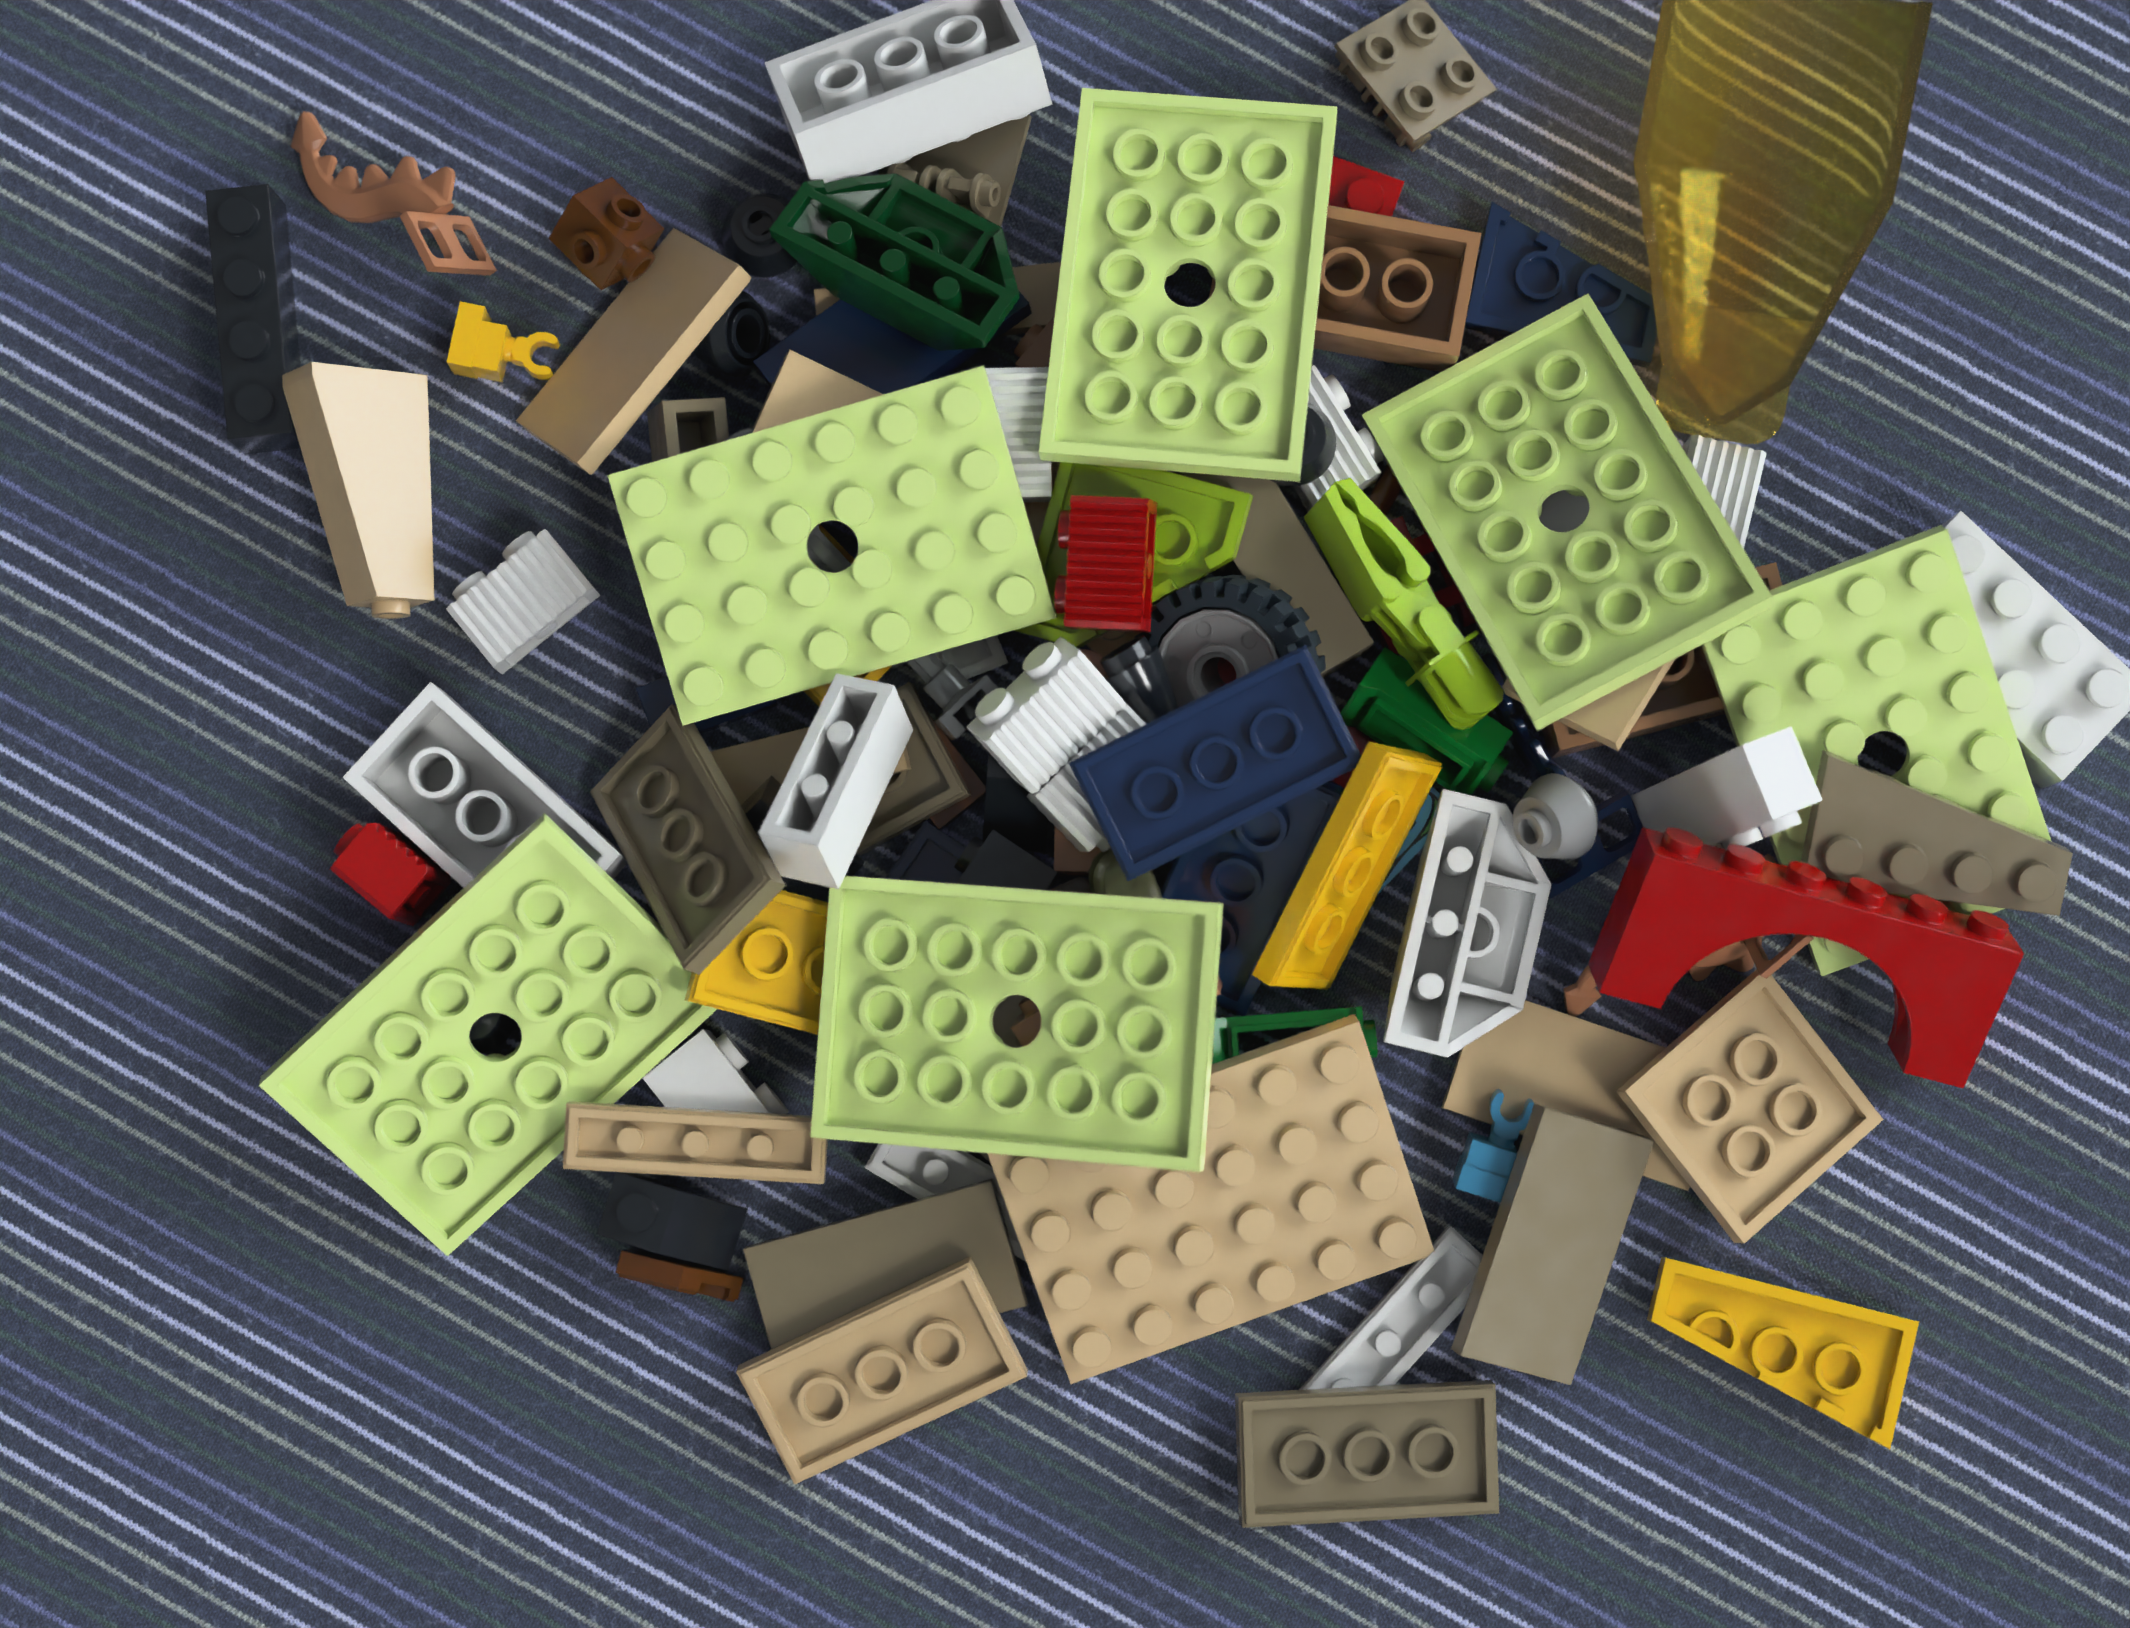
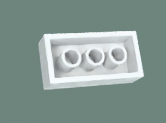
M931 0L764 62L784 120L810 181L823 180L824 184L849 177H859L892 164L906 162L918 154L950 142L965 140L972 134L1009 120L1021 119L1031 112L1052 105L1036 43L1014 0Z
M1960 511L1943 523L1942 526L1948 529L2030 778L2042 789L2063 781L2130 711V669L1969 517Z
M432 682L422 690L343 776L351 786L463 888L544 813L612 879L628 864L623 853L453 698Z

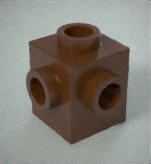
M610 177L573 195L548 239L577 266L585 277L589 278L600 290H603L624 278L628 282H633L642 276L655 260V254L651 250L665 228L645 210L639 200L631 196L613 177Z

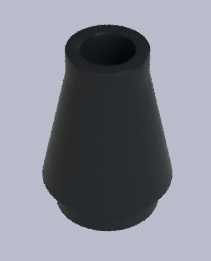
M1144 635L1124 643L1099 661L1106 672L1103 676L1105 680L1146 724L1179 708L1159 647H1151Z

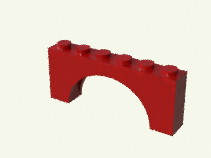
M1642 827L1588 965L1599 993L1661 1009L1666 997L1680 978L1699 961L1723 947L1745 939L1773 934H1801L1829 939L1866 956L1890 978L1894 992L1895 1013L1892 1031L1887 1044L1903 1073L1964 1088L2024 956V952L2009 931V925L2003 919L1985 911L1973 910L1970 915L1948 910L1943 903L1926 895L1912 894L1910 899L1888 894L1883 887L1867 879L1853 877L1848 883L1829 878L1820 869L1804 862L1790 861L1788 866L1765 860L1758 852L1742 845L1730 844L1727 846V849H1722L1704 844L1696 835L1679 828H1667L1665 833Z

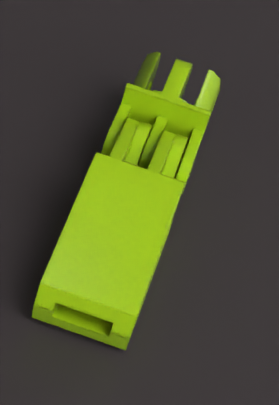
M1351 478L1335 482L1309 510L1304 519L1347 598L1361 620L1367 622L1375 621L1390 636L1397 652L1405 657L1415 671V674L1405 682L1406 685L1409 686L1418 680L1453 728L1459 730L1471 728L1497 707L1503 700L1504 694L1503 688L1470 643L1479 633L1475 630L1465 638L1453 623L1451 614L1439 604L1426 580L1430 575V566Z

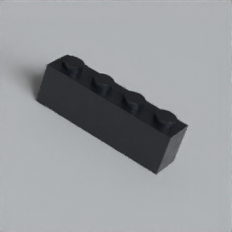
M269 184L205 191L227 440L245 454L300 449L282 383L283 374L301 367L286 204Z

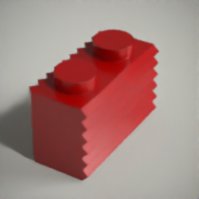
M1071 495V509L1061 510L1058 521V544L1060 549H1068V562L1066 566L1067 575H1058L1056 579L1054 593L1056 613L1065 614L1063 619L1064 626L1073 629L1151 632L1157 502L1149 498Z
M360 823L355 824L343 835L334 848V853L338 858L332 864L330 870L387 918L414 926L451 884L450 875L441 871L439 865L432 863L430 857L422 855L421 850L413 847L412 842L402 838L401 833L378 823H367L365 826H362Z

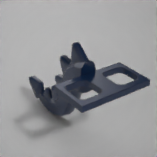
M1487 653L1481 659L1502 687L1505 680L1494 655ZM1504 692L1503 700L1494 709L1501 724L1513 732L1509 740L1532 777L1536 780L1546 774L1566 776L1562 768L1545 751L1540 740L1532 735L1526 722L1520 717L1513 706L1512 699L1505 695ZM1626 790L1597 805L1596 810L1599 823L1617 810L1625 808L1633 825L1632 833L1615 845L1604 848L1597 832L1591 849L1586 854L1578 857L1579 862L1577 866L1557 879L1550 880V898L1634 850L1642 830V824L1631 797ZM1537 857V859H1538L1539 863L1541 864V866H1542L1544 872L1546 873L1545 868H1544V866H1543V864H1542V858Z

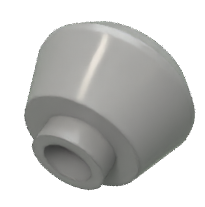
M1546 774L1536 779L1517 803L1513 812L1514 833L1518 842L1536 857L1575 859L1586 854L1594 844L1598 827L1597 810L1591 796L1580 784L1561 774Z

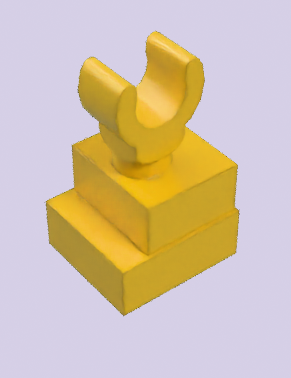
M460 301L446 362L453 374L474 379L483 378L503 383L507 361L517 366L525 367L526 371L534 378L549 380L553 376L551 368L535 364L532 361V355L540 347L558 349L560 348V343L555 335L548 332H536L528 337H512L507 325L491 322L485 306Z

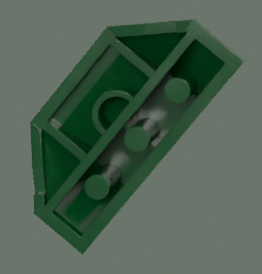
M897 173L849 177L825 184L823 180L804 181L769 229L771 237L833 296L938 351L985 348L1020 298L1002 227Z

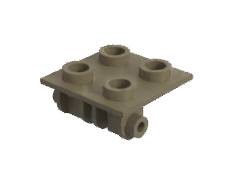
M1409 0L1337 42L1334 46L1337 50L1335 57L1341 63L1338 71L1342 75L1345 74L1360 93L1365 91L1361 96L1365 104L1374 99L1379 102L1372 113L1376 118L1388 113L1384 123L1397 138L1396 143L1400 147L1406 144L1412 152H1415L1432 137L1430 132L1497 90L1426 0Z
M1028 114L1021 119L1009 120L972 134L965 140L950 142L913 156L906 162L883 167L879 170L878 175L897 173L951 202L1002 226L1032 116Z

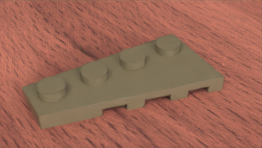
M1822 751L1816 781L1822 801L1812 804L1801 862L1810 864L1823 871L1827 877L1849 883L1853 877L1870 880L1883 887L1887 893L1908 896L1922 894L1937 900L2060 916L2073 855L2066 847L1992 817L1988 818L1965 809L1955 802L1935 794H1928L1875 770L1871 771L1848 762L1843 757L1828 751Z

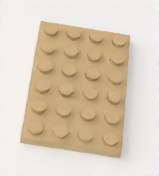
M1355 1014L1211 1065L1204 1171L1195 1172L987 1153L1070 1384L1427 1258L1434 1252V1247L1364 1034Z

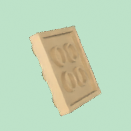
M1757 969L1616 1091L1732 1241L1742 1244L1746 1243L1884 1120L1773 976L1770 975L1765 979L1760 976Z

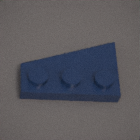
M1491 202L1472 283L1465 328L1507 337L1589 293L1631 364L1648 368L1653 357L1664 302L1604 266L1589 263L1560 246L1561 241L1542 230L1540 233L1512 218L1510 216L1511 212Z

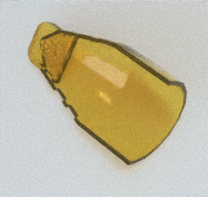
M1663 0L1634 156L1636 182H1638L1643 218L1642 226L1647 246L1652 282L1651 290L1662 361L1656 405L1672 430L1684 434L1701 435L1702 437L1743 444H1759L1770 439L1780 429L1786 414L1790 388L1794 378L1894 203L1933 2L1890 0Z

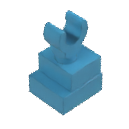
M1496 1089L1489 1100V1111L1493 1119L1490 1136L1486 1137L1469 1131L1463 1153L1459 1156L1452 1180L1455 1188L1501 1203L1518 1153L1514 1143L1520 1131L1527 1127L1534 1102L1532 1099H1527L1520 1116L1513 1119L1506 1118L1500 1112L1504 1094L1502 1090Z

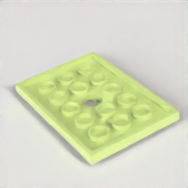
M1082 88L1038 451L1040 460L1300 482L1337 126V106ZM1186 263H1195L1206 267L1216 282L1211 297L1206 302L1194 307H1184L1174 303L1167 296L1164 288L1166 278L1173 275L1180 265Z
M1589 293L1362 414L1367 428L1377 442L1386 462L1537 731L1774 607L1771 593ZM1565 490L1574 496H1584L1589 502V512L1584 522L1577 528L1567 532H1556L1546 528L1539 520L1543 509L1542 503L1553 493Z
M984 365L607 475L682 726L832 683L836 673L853 677L1057 618ZM825 521L842 522L849 526L857 537V556L847 569L840 572H827L818 568L808 554L807 543L811 532L816 526Z
M1942 525L1769 590L1773 598V608L1702 644L1737 747L1792 727L1816 784L1823 750L1843 757L1846 761L1859 766L1858 755L1864 748L1866 738L1881 731L1894 732L1901 736L1906 745V759L1901 769L1890 777L1928 794H1935L1955 802L1959 806L1985 817H1992L2051 841L1948 529ZM1812 805L1797 811L1802 821L1801 824L1769 836L1779 864L1788 866L1790 861L1801 862ZM1888 893V894L1896 895V896L1903 897V898H1907V899H1910V897H1911V896H1908V895H1900V894ZM1938 900L1948 910L1970 915L1973 910H1981L1992 914L2004 909ZM1813 936L1814 939L1807 944L1815 968L1822 977L1869 959L1850 947L1825 938Z
M544 813L261 1076L259 1086L448 1256L564 1150L566 1103L572 1101L614 1104L717 1009L685 1001L692 972L683 969L661 925ZM489 1013H502L514 1019L519 1025L522 1034L517 1048L506 1056L496 1053L485 1056L478 1052L472 1045L469 1037L470 1029L477 1019Z
M845 876L839 889L829 887L810 1137L1195 1172L1204 1171L1223 904ZM1012 995H1021L1029 998L1038 1007L1041 1015V1028L1037 1037L1030 1044L1020 1048L1006 1045L995 1034L992 1023L997 1005Z

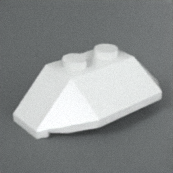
M1442 789L1420 857L1391 981L1384 1043L1447 1058L1523 1010L1551 882L1537 857L1529 853L1518 842L1514 833L1513 815L1507 804Z

